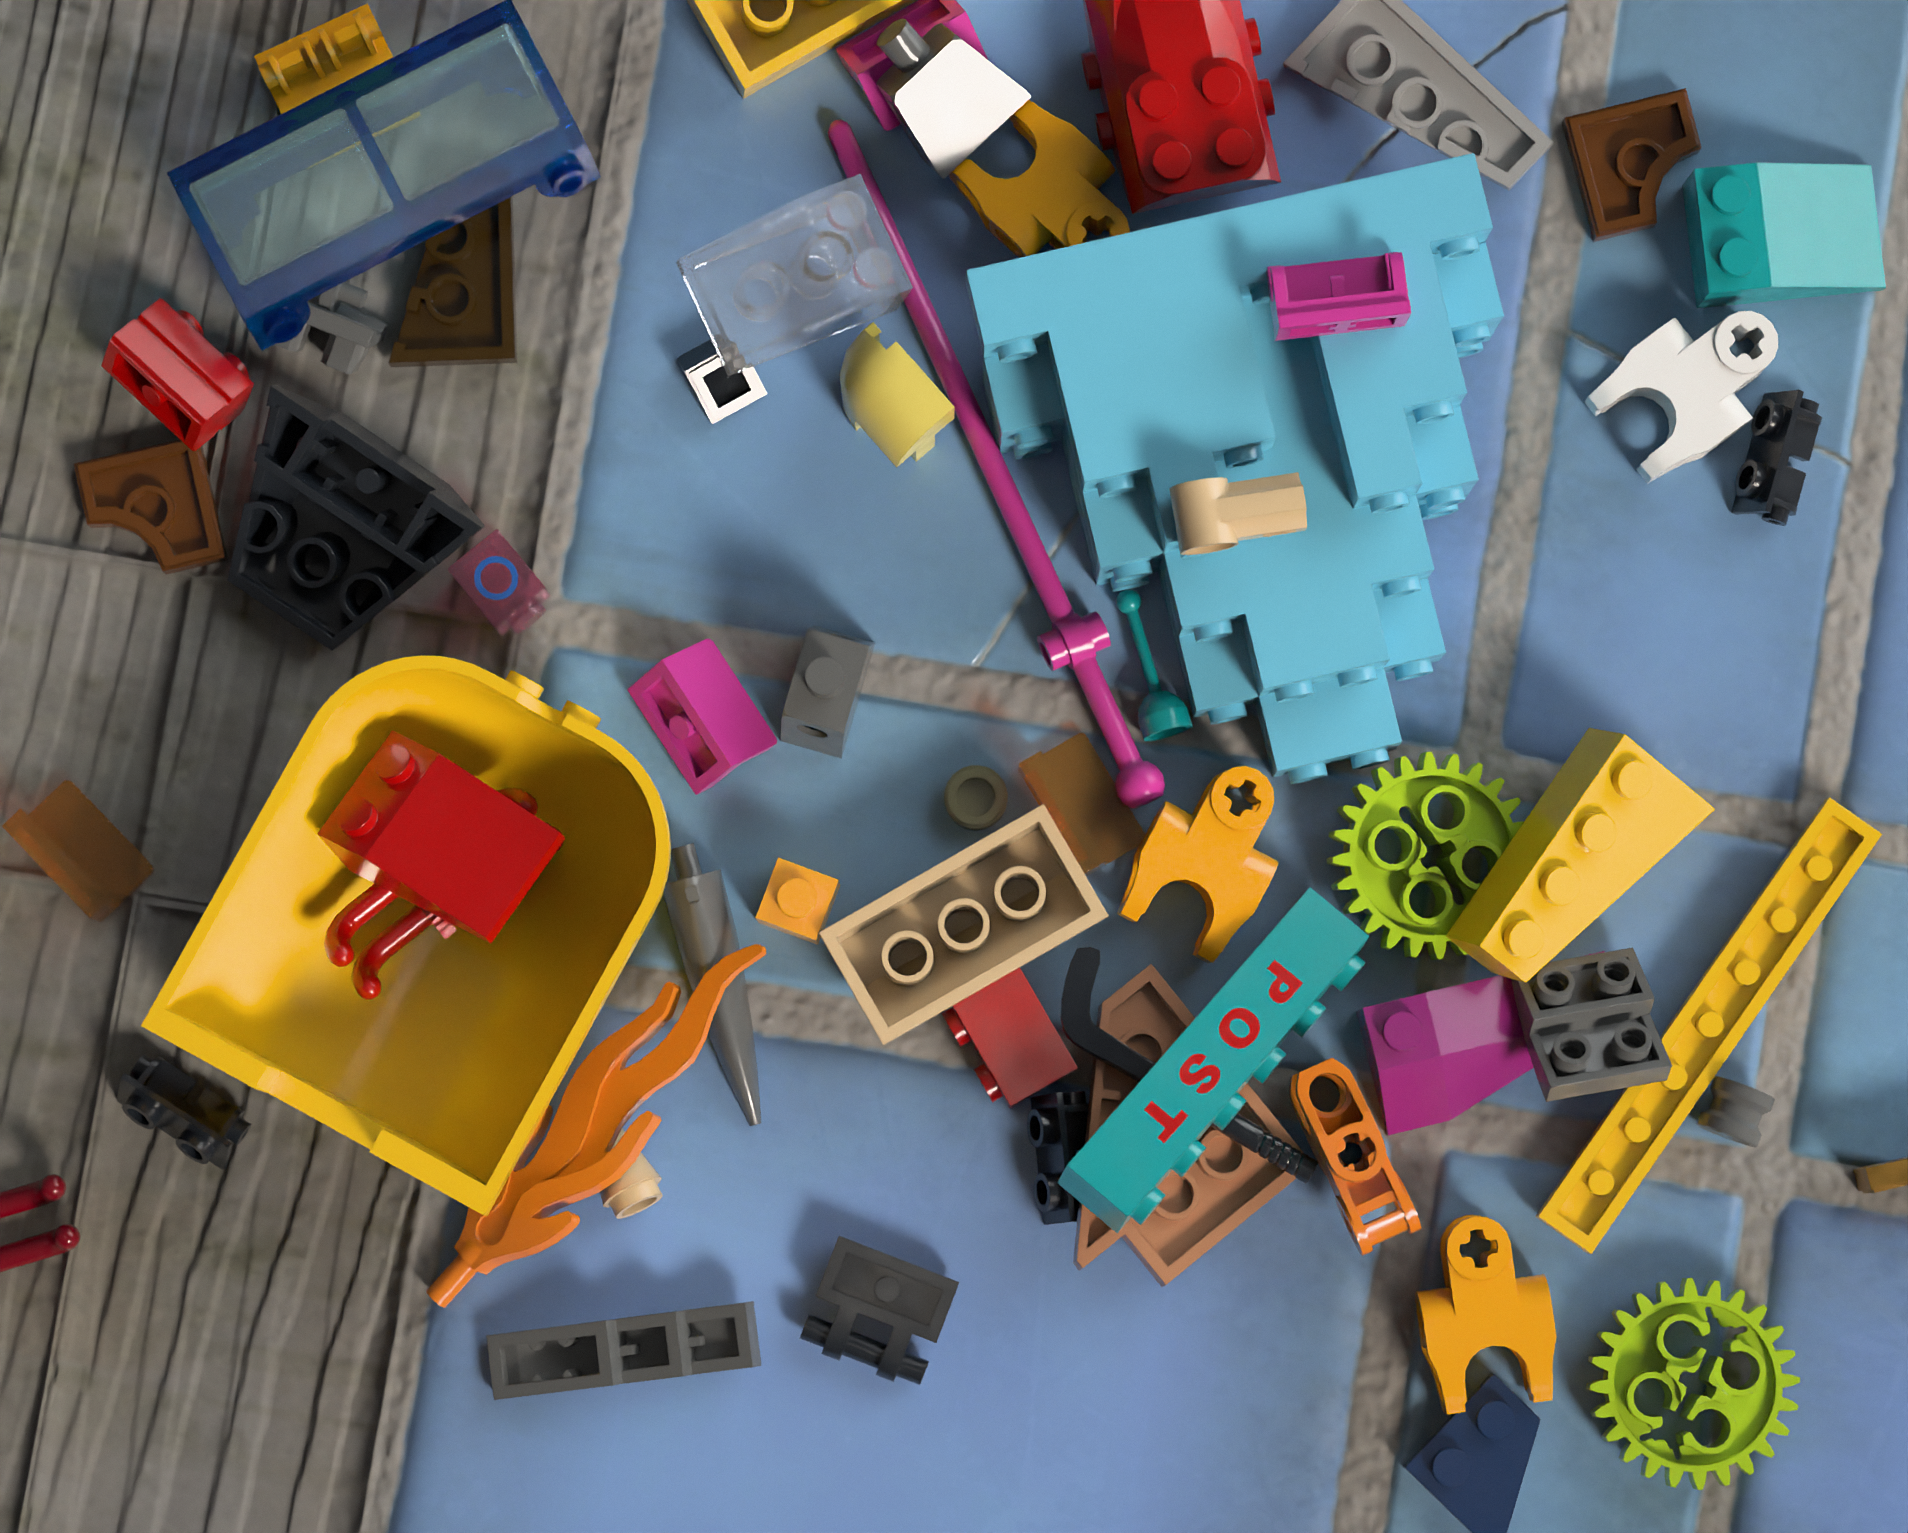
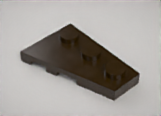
M510 172L447 174L426 239V250L415 285L411 288L405 307L406 314L397 342L395 341L388 363L391 367L517 363L512 175Z

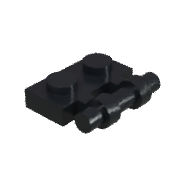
M839 1236L816 1297L839 1305V1309L833 1323L809 1314L800 1339L823 1347L821 1354L840 1361L843 1355L877 1368V1376L894 1382L897 1376L920 1385L929 1361L905 1352L912 1334L937 1343L959 1282ZM860 1313L893 1326L888 1344L851 1331L857 1314Z

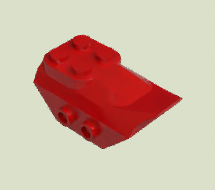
M1083 0L1091 52L1081 54L1082 66L1088 90L1099 89L1104 112L1095 114L1097 135L1102 151L1113 149L1116 167L1132 214L1281 183L1267 121L1268 116L1275 115L1273 93L1268 78L1258 80L1253 57L1262 53L1259 31L1255 18L1244 20L1240 0Z

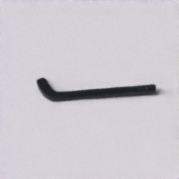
M1093 947L1077 948L1069 964L1064 981L1060 1012L1062 1029L1066 1037L1074 1045L1139 1083L1156 1063L1093 1023L1090 1016V1001L1100 965V950ZM1239 1113L1223 1130L1219 1129L1215 1124H1211V1127L1252 1152L1258 1153L1260 1157L1267 1158L1270 1163L1276 1164L1277 1167L1285 1170L1290 1175H1294L1295 1178L1305 1184L1319 1163Z

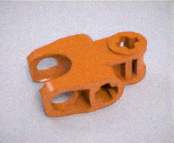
M1330 1058L1291 1076L1289 1098L1316 1161L1319 1162V1167L1328 1178L1335 1194L1339 1212L1359 1253L1364 1256L1373 1251L1372 1246L1402 1232L1408 1231L1412 1234L1421 1230L1420 1220L1402 1180L1391 1165L1386 1154L1382 1135L1351 1071L1344 1064L1334 1058ZM1316 1077L1329 1079L1334 1083L1339 1092L1338 1104L1331 1112L1320 1111L1312 1105L1309 1089ZM1346 1143H1356L1360 1146L1362 1157L1357 1158L1358 1163L1346 1164L1342 1161L1340 1152L1346 1148ZM1393 1202L1395 1210L1363 1224L1361 1216Z

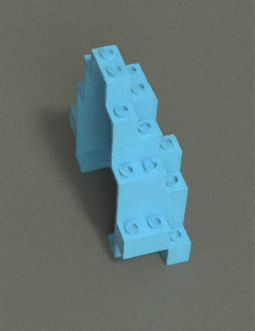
M1474 153L966 270V286L984 357L982 382L1001 454L1014 451L1016 459L1037 457L1053 450L1051 442L1062 441L1096 586L1111 583L1114 592L1133 589L1150 583L1148 576L1158 572L1193 718L1208 715L1211 725L1225 723L1246 717V706L1255 704L1272 776L1277 777L1288 774L1290 784L1325 777L1328 775L1326 765L1349 759L1353 770L1390 761L1388 750L1396 749L1402 743L1385 673L1394 671L1396 681L1421 677L1432 673L1431 662L1439 661L1446 653L1428 577L1434 571V565L1422 520L1438 518L1457 512L1459 510L1457 504L1466 500L1465 498L1479 480L1460 406L1467 394L1459 358L1483 351L1482 342L1490 340L1504 317L1486 245V240L1493 229ZM1402 252L1411 306V315L1405 326L1275 341L1266 275L1267 267L1278 265L1292 266ZM1299 473L1307 507V529L1305 531L1238 541L1239 544L1235 547L1198 555L1180 554L1169 488L1184 482L1206 478H1227L1228 483Z

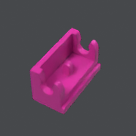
M1402 252L1292 266H1269L1266 269L1275 341L1402 327L1406 325L1411 315Z

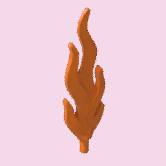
M754 944L725 956L709 969L699 982L679 1020L667 1037L638 1062L626 1067L627 1060L649 1042L673 1017L682 992L680 986L670 981L665 983L652 1006L633 1021L608 1036L589 1053L577 1068L565 1089L547 1136L534 1158L525 1166L527 1159L547 1131L553 1114L551 1105H548L488 1216L468 1208L464 1228L459 1240L454 1245L458 1256L426 1290L434 1302L445 1308L477 1272L487 1275L494 1268L504 1263L539 1253L558 1243L578 1226L580 1217L570 1211H564L554 1216L550 1215L556 1210L601 1192L619 1180L636 1161L647 1141L662 1121L661 1117L650 1111L639 1115L612 1149L622 1127L645 1100L658 1089L676 1079L695 1062L706 1041L713 1016L726 987L740 972L766 955V948L764 946Z

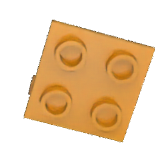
M368 3L254 56L260 73L268 89H270L307 169L421 116Z

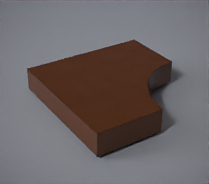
M1686 88L1563 119L1562 127L1593 242L1654 228L1657 224L1656 196L1663 177L1676 163L1699 153L1702 149Z
M178 439L74 463L86 522L89 527H117L138 535L153 549L159 565L166 575L228 561L203 445L194 452Z

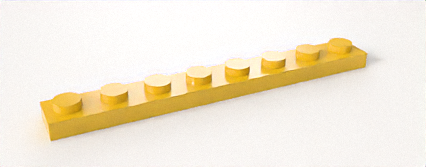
M1830 797L1823 801L1660 1036L1672 1064L1668 1079L1666 1081L1623 1089L1536 1214V1218L1587 1254L1593 1253L1882 836L1879 831Z

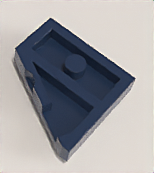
M1490 1373L1467 1398L1465 1404L1466 1412L1452 1414L1403 1465V1468L1471 1533H1507L1541 1420L1495 1374Z

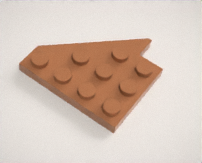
M1150 964L1098 1006L1096 1026L1157 1063L1192 1023L1195 1017L1155 967ZM1094 1056L1085 1144L1138 1084L1134 1079ZM1247 1083L1239 1092L1247 1102L1238 1113L1259 1125L1265 1131L1272 1133L1273 1136L1282 1139L1283 1142H1287L1292 1147L1297 1148L1301 1153H1304ZM1210 1126L1198 1140L1207 1147L1182 1178L1172 1170L1157 1188L1166 1196L1141 1225L1133 1218H1130L1117 1234L1079 1202L1073 1264L1078 1270L1083 1269L1122 1237L1159 1285L1163 1287L1296 1178L1294 1175H1290L1285 1170L1277 1167L1276 1164L1270 1163L1267 1158L1260 1157L1258 1153L1252 1152Z

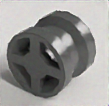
M1714 1076L1709 1088L1713 1095L1709 1109L1700 1112L1696 1125L1737 1143L1757 1147L1762 1136L1758 1128L1759 1122L1763 1114L1771 1111L1775 1099L1747 1085Z

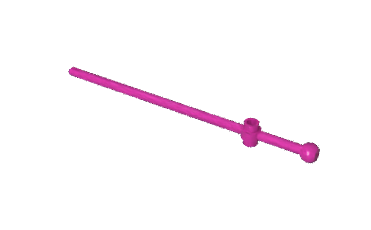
M835 120L828 129L829 140L948 399L955 407V414L1052 622L1051 631L1037 636L1041 654L1051 671L1065 665L1074 670L1120 770V773L1116 775L1115 781L1117 796L1125 805L1132 809L1151 803L1164 795V777L1156 765L1142 760L1097 663L1096 652L1111 646L1106 626L1096 611L1083 617L1074 613L856 137L846 121Z

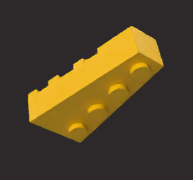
M1588 728L1446 937L1491 973L1526 983L1711 814L1715 808L1627 735Z

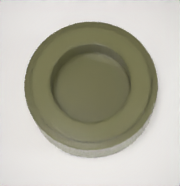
M971 765L958 770L952 775L945 787L944 804L949 817L957 825L968 830L978 831L993 826L1001 819L1007 807L1008 793L1003 779L994 770L985 766Z

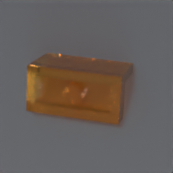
M1078 733L1046 753L1042 754L1039 751L1018 764V772L1038 806L1045 805L1086 877L1135 849L1141 843L1145 833L1130 808L1117 796L1115 783L1086 734Z
M70 780L63 781L31 813L20 808L2 825L12 838L89 918L98 922L104 921L154 872V866Z

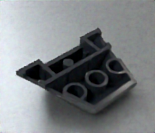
M272 385L266 404L270 408L262 443L257 445L254 458L257 466L249 502L244 504L227 580L333 651L476 535L485 525L451 485L347 415L279 386Z

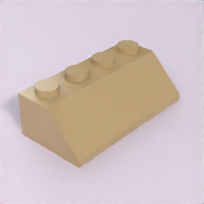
M1042 804L825 928L819 934L884 1046L1104 920L1109 915L1047 808Z

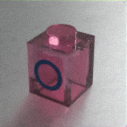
M498 529L448 568L453 578L501 636L511 628L516 634L523 632L546 612L542 603L550 597V594Z

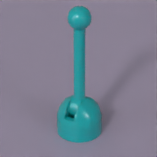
M1123 590L1117 596L1116 605L1127 616L1149 690V694L1143 699L1138 709V723L1143 740L1157 741L1181 734L1193 726L1188 709L1180 697L1168 691H1162L1138 612L1141 606V597L1135 590Z

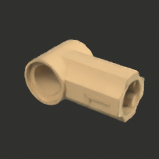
M1298 472L1228 483L1227 478H1206L1184 482L1169 488L1181 555H1198L1222 551L1237 546L1239 544L1238 541L1295 533L1307 529L1306 500Z

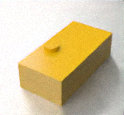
M687 0L743 99L917 1Z

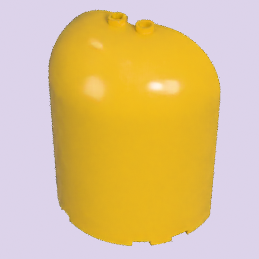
M423 655L403 657L376 665L356 675L331 695L319 709L141 1026L248 1086L269 1093L370 1149L369 1152L478 1213L488 1216L658 906L667 882L670 866V829L663 802L652 779L626 748L596 729L601 718L568 700L561 711L539 700L544 688L512 670L509 671L504 680L481 667L455 658ZM393 730L440 753L495 790L521 788L530 793L536 799L538 805L535 816L559 829L565 840L562 848L551 858L491 944L455 925L453 926L457 931L445 939L432 924L382 965L378 972V978L382 985L381 993L372 1000H366L358 995L351 979L354 962L362 949L372 939L404 915L415 904L397 897L355 932L350 942L354 950L353 961L345 967H337L331 963L324 948V940L329 925L345 906L374 883L351 872L317 833Z

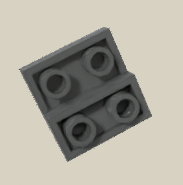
M1633 948L1548 962L1526 983L1511 979L1525 1042L1546 1102L1666 1081L1668 1079L1672 1064L1650 1015L1655 998Z

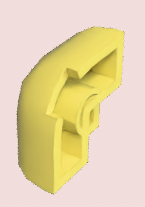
M872 322L860 332L845 352L839 374L843 409L855 431L861 427L897 468L910 456L917 462L935 446V434L954 419L955 407L897 342H894L887 349L882 346L879 337L881 331Z

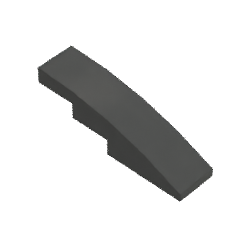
M754 1301L486 1335L494 1400L762 1366Z

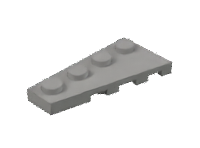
M1341 0L1283 62L1285 68L1449 158L1474 153L1480 175L1508 191L1553 145V141L1402 0Z

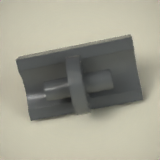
M339 260L334 264L328 275L308 268L302 285L321 292V295L284 281L278 289L268 288L262 305L272 310L268 323L267 342L286 350L299 352L304 348L311 326L330 333L321 362L345 374H352L358 371L370 347L384 340L389 323L341 304L343 301L362 308L367 299L368 291L349 284L352 275V265Z

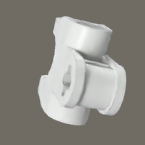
M1738 311L1725 318L1699 339L1693 341L1679 321L1674 318L1633 347L1619 367L1587 397L1585 403L1595 416L1605 413L1618 402L1629 397L1642 396L1654 400L1663 408L1669 423V433L1666 442L1652 452L1636 469L1648 484L1683 464L1701 459L1753 419L1735 393L1757 378L1775 358L1778 349V334L1773 324L1762 314L1753 311ZM1749 338L1755 347L1749 355L1744 353L1736 358L1729 348L1735 340L1740 342Z

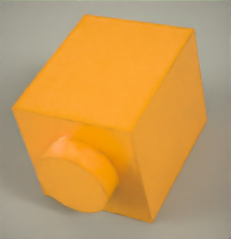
M778 857L755 918L762 925L818 945L821 938L819 932L825 928L840 888L839 880Z

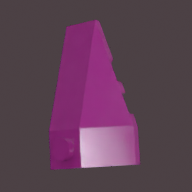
M1498 975L1363 1007L1356 1011L1387 1136L1450 1121L1534 1068L1522 1031L1512 981L1508 977Z

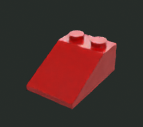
M393 730L317 833L351 872L490 944L565 840L561 832L440 753Z

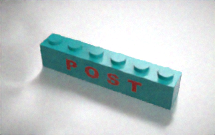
M1309 887L1068 1163L1057 1183L1117 1234L1130 1218H1133L1141 1225L1166 1196L1157 1188L1172 1170L1182 1178L1207 1148L1198 1141L1212 1123L1223 1130L1247 1102L1239 1092L1249 1080L1254 1077L1263 1084L1283 1061L1287 1054L1279 1046L1286 1037L1294 1031L1302 1038L1321 1017L1326 1007L1318 1000L1330 986L1333 985L1342 992L1362 969L1366 962L1357 955L1370 936Z

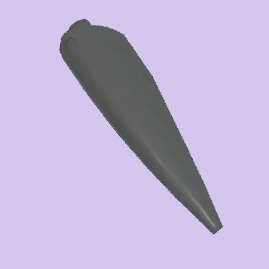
M694 843L671 849V858L677 881L666 883L663 891L674 938L692 993L709 969L725 956L740 950L721 869L702 874ZM743 970L726 987L713 1016L708 1035L749 1126L761 1123V1110L753 1026Z

